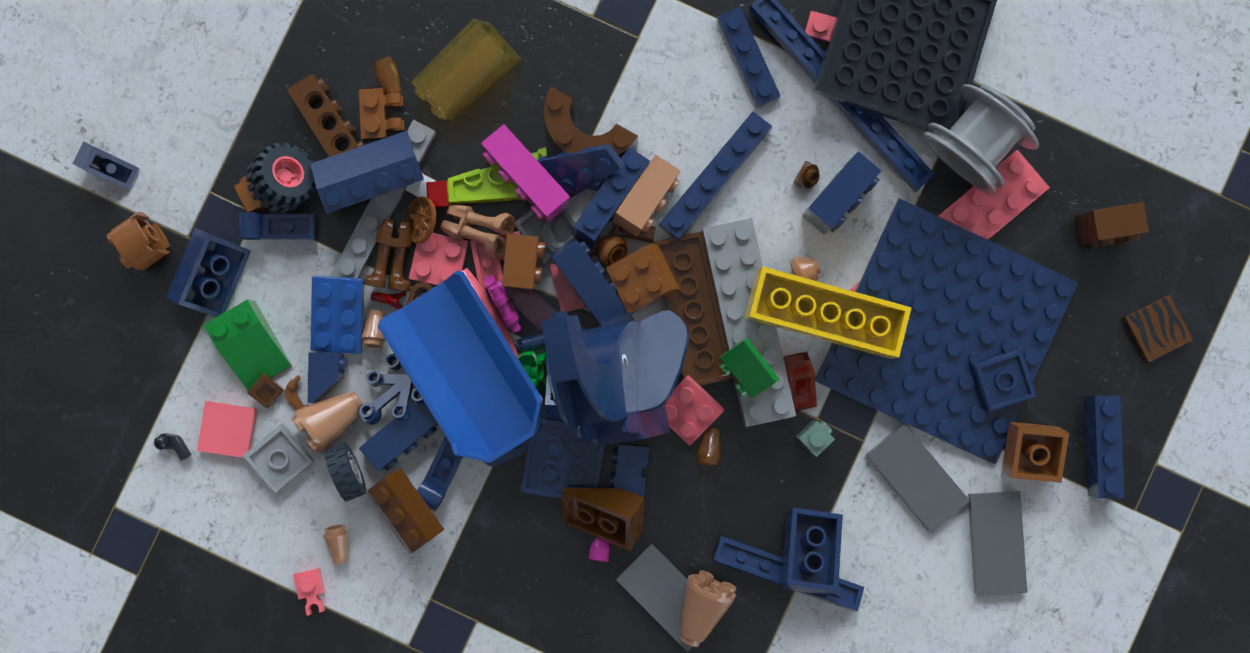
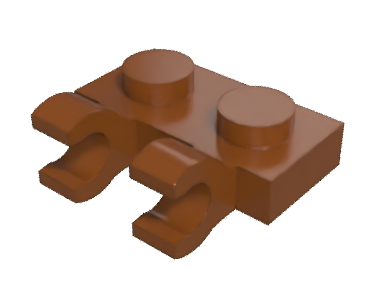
M384 88L359 90L361 139L363 141L387 138L390 131H405V123L402 118L387 119L386 107L404 106L403 96H400V93L386 95Z

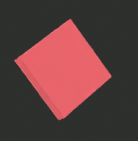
M205 401L197 451L243 458L242 456L251 449L257 408Z

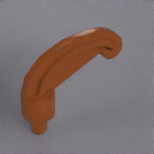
M299 375L291 379L285 388L286 399L296 410L309 406L303 405L295 391L299 386L298 381L301 378Z

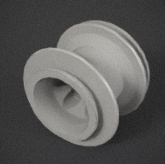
M965 84L961 87V92L971 106L950 130L936 123H930L928 125L929 132H925L922 137L927 146L954 172L979 190L993 195L997 191L996 187L1002 188L1005 186L1004 179L995 167L1017 143L1031 150L1039 148L1038 139L1033 133L1036 127L1029 116L1018 105L996 89L987 85H982L978 88Z

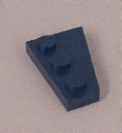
M609 144L584 148L580 152L569 154L567 152L559 153L554 157L543 156L537 160L570 198L620 170L624 165V162Z

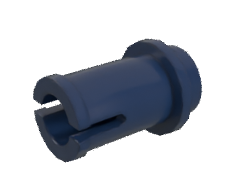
M543 332L524 338L522 335L520 339L516 340L520 354L545 347Z

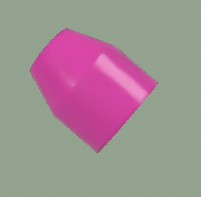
M595 537L590 546L588 559L608 562L610 554L609 543Z

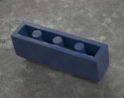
M630 147L621 158L624 162L623 167L609 175L573 226L571 235L580 241L583 240L590 248H593L614 218L616 211L650 163V160Z
M573 238L550 255L601 327L634 321L632 314L635 312H627L624 304L617 296L619 293L613 281L608 283L603 277L606 272L598 261L593 263L588 255L591 251L583 240L578 242Z
M1084 396L1088 496L1099 499L1124 498L1121 396Z
M414 402L408 407L409 416L406 420L399 421L394 418L359 447V450L377 472L383 469L386 471L392 469L399 463L396 458L403 453L407 456L418 447L416 442L423 436L425 439H428L438 430L435 427L438 423L425 403L418 404Z

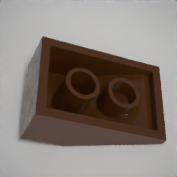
M564 488L562 490L563 524L630 552L644 530L645 498L637 493L620 488Z

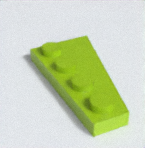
M546 147L532 153L533 157L538 160L539 157L547 156ZM495 164L488 168L476 169L448 178L450 205L521 199L515 193L516 187L510 181L507 184L498 173L500 169Z

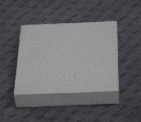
M283 423L242 456L274 494L278 493L315 462Z

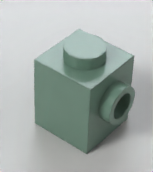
M812 420L795 437L815 457L835 440L830 435L833 430L824 421L819 423L815 420Z

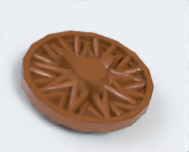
M423 196L417 197L412 201L405 218V222L410 223L411 241L414 243H424L428 240L436 224L435 205L431 199Z

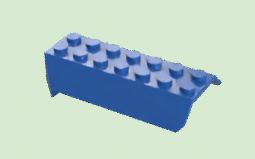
M457 270L436 287L380 320L378 324L380 332L447 437L454 455L491 463L538 433L543 398L464 272Z

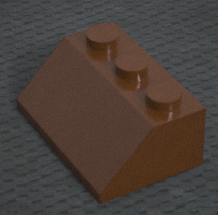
M401 468L384 477L366 493L409 555L445 530Z

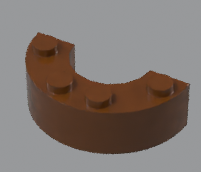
M550 87L544 104V118L549 136L561 153L580 152L584 148L609 144L621 159L629 147L632 149L638 142V135L617 123L610 131L602 135L590 136L579 131L571 120V112L574 106L573 99Z

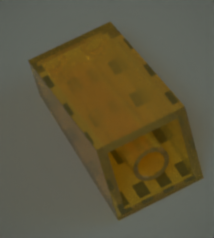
M473 19L411 83L416 87V94L432 105L431 110L439 119L453 120L522 59L489 22Z

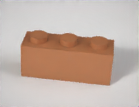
M655 154L616 211L613 222L636 237L640 235L642 230L647 232L654 222V219L651 218L654 212L660 213L665 206L667 200L664 197L668 191L673 194L680 181L677 177L681 170Z

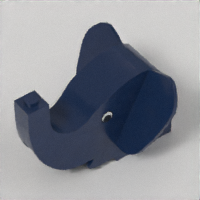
M669 310L661 311L641 322L634 320L587 330L581 329L578 315H568L567 311L551 313V319L541 320L547 353L546 368L550 388L565 425L570 429L578 427L577 438L579 440H592L595 447L641 440L670 433L665 403L672 395L682 371L689 340L688 328L679 316Z

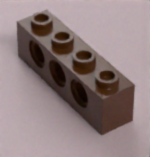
M311 74L287 89L329 157L364 146L362 141L357 142L353 136L356 130L349 120L344 121L340 115L343 110L337 100L331 101L327 94L330 89L323 78L318 80ZM323 99L322 106L319 109H313L314 101ZM332 119L336 120V126L332 130H326L327 122ZM344 140H349L348 149L339 151V144Z

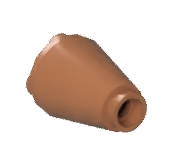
M354 391L350 394L344 393L297 409L293 412L295 416L291 420L300 432L305 430L309 436L305 441L315 454L317 452L322 454L359 416V410L363 403Z
M699 571L698 575H689L686 581L680 639L694 647H698L700 642L706 639L736 597L734 593L736 587L728 582L720 583L714 580V576L706 571Z

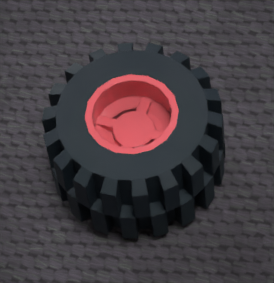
M275 143L271 147H266L251 162L252 164L247 169L249 174L246 176V182H250L247 188L249 192L253 191L254 195L252 198L255 201L259 199L261 201L260 206L263 208L269 206V211L275 212L279 209L280 213H283L288 209L290 211L296 209L315 190L316 184L310 165L314 163L313 160H308V154L305 151L301 153L299 147L294 145L291 148L289 143H283L281 146L279 143Z

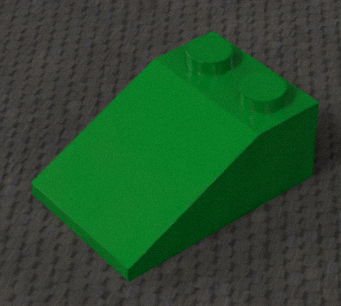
M245 300L203 325L216 349L247 391L263 373L272 378L292 366L256 301Z

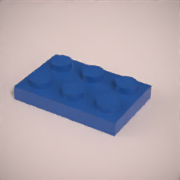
M312 276L310 351L362 353L364 279Z

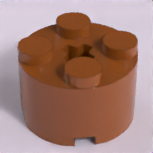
M136 212L107 234L108 241L121 254L119 259L122 264L127 268L133 266L141 271L147 269L170 252L166 250L170 246L161 228L156 223L151 225L147 221L150 217L142 212Z

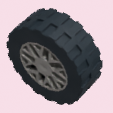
M344 442L325 451L326 464L341 498L347 502L366 494L367 489L364 477L350 446Z

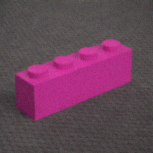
M502 125L481 143L484 159L490 165L495 164L500 169L498 173L507 184L510 181L516 187L515 193L523 202L525 200L530 202L532 205L531 210L539 220L544 218L550 223L571 205L570 196L505 125Z

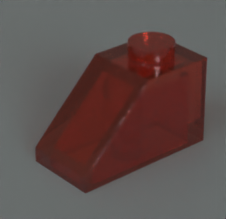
M808 352L783 356L795 411L817 407L815 371Z

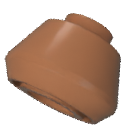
M794 257L790 262L794 275L814 281L818 280L817 274H820L821 270L816 259Z

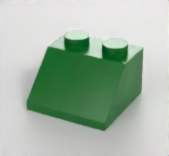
M748 338L742 339L719 357V360L722 362L719 364V367L727 377L730 375L734 377L737 381V384L734 386L743 397L748 395L749 398L753 399L780 380Z

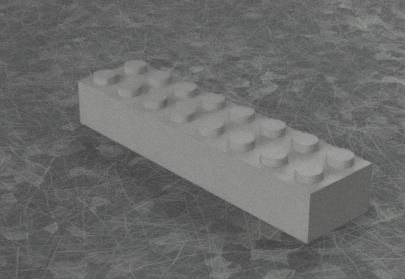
M749 218L703 228V238L728 350L742 339L748 338L780 378L779 381L753 399L749 398L748 395L743 397L736 389L743 425L749 427L795 417V408L777 328L744 319L756 271L763 266L753 219Z

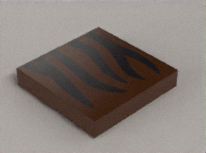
M1170 295L1123 317L1145 362H1150L1193 340Z

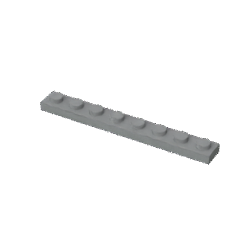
M413 120L407 132L420 165L436 135V131ZM405 187L371 198L330 276L360 278L378 244L375 242L380 224L384 218H392L405 193Z

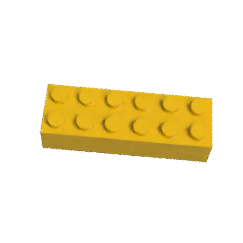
M762 266L756 271L744 319L893 359L900 356L911 307Z

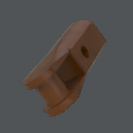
M613 222L612 231H609V235L653 243L656 227L651 226L647 232L642 230L640 235L636 237L630 232L629 234L622 233L623 228Z

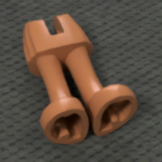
M448 206L446 214L457 220L459 219L460 222L456 224L443 220L440 227L443 232L458 241L465 238L475 240L485 246L491 258H502L506 250L505 239L499 235L485 233L472 227L473 224L483 226L507 236V234L512 233L515 227L513 215L503 213L496 217H487L474 213L472 207Z

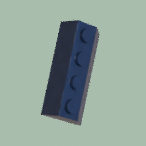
M407 131L310 164L316 188L326 214L424 180Z

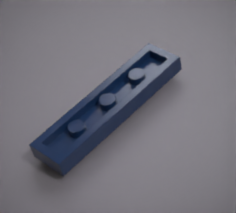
M741 7L718 16L717 21L757 108L779 99L781 95Z

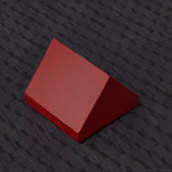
M448 181L426 182L427 198L432 200L435 207L450 206Z

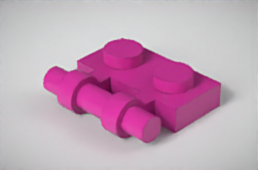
M493 275L485 278L486 288L494 305L499 310L504 324L508 329H511L512 333L521 329L518 323L519 314L513 302H507L509 298L505 287L502 286V281L496 282Z

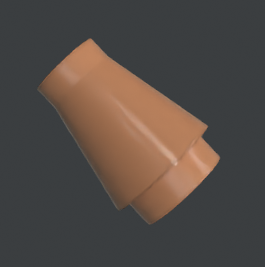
M369 310L361 337L363 346L382 348L383 343L386 342L378 328V324L384 316L383 311Z
M333 525L325 528L323 538L332 557L333 564L347 562L348 530H345V525Z

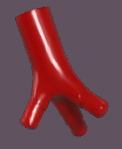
M373 291L371 300L388 304L399 310L403 306L398 300L406 296L407 292L386 294Z

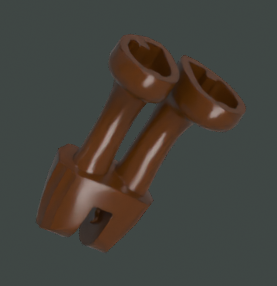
M384 218L375 242L379 243L375 269L371 275L365 276L363 285L385 288L387 262L392 247L393 261L387 289L410 292L411 284L403 276L406 248L411 247L410 223L400 221L396 239L391 237V234H393V220Z

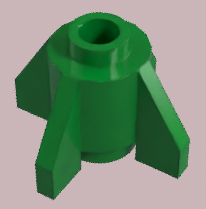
M524 352L517 356L518 360L538 391H546L547 383L544 378L543 364L546 362L547 353Z

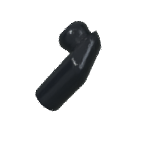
M163 433L154 439V446L158 450H174L180 461L192 455L179 435Z

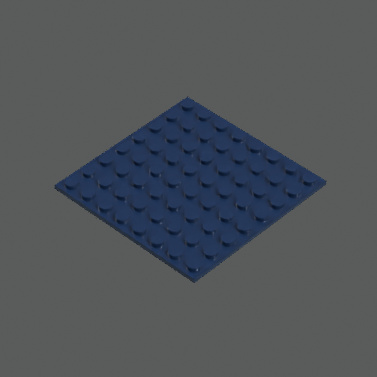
M898 198L855 292L911 307L899 358L889 359L831 343L814 381L995 464L1006 442L1009 422H1015L1023 402L988 413L971 364L1019 348L1022 349L1033 383L1078 282Z

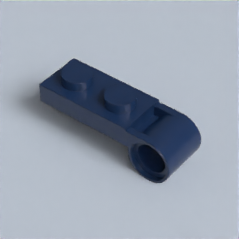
M242 212L239 213V239L316 240V215Z
M446 436L417 490L428 507L434 511H437L464 458L454 455L452 446Z

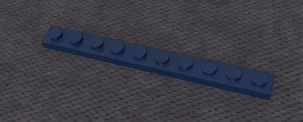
M756 0L752 3L748 10L816 83L824 59V51L777 0ZM829 98L914 192L919 190L935 175L883 116Z

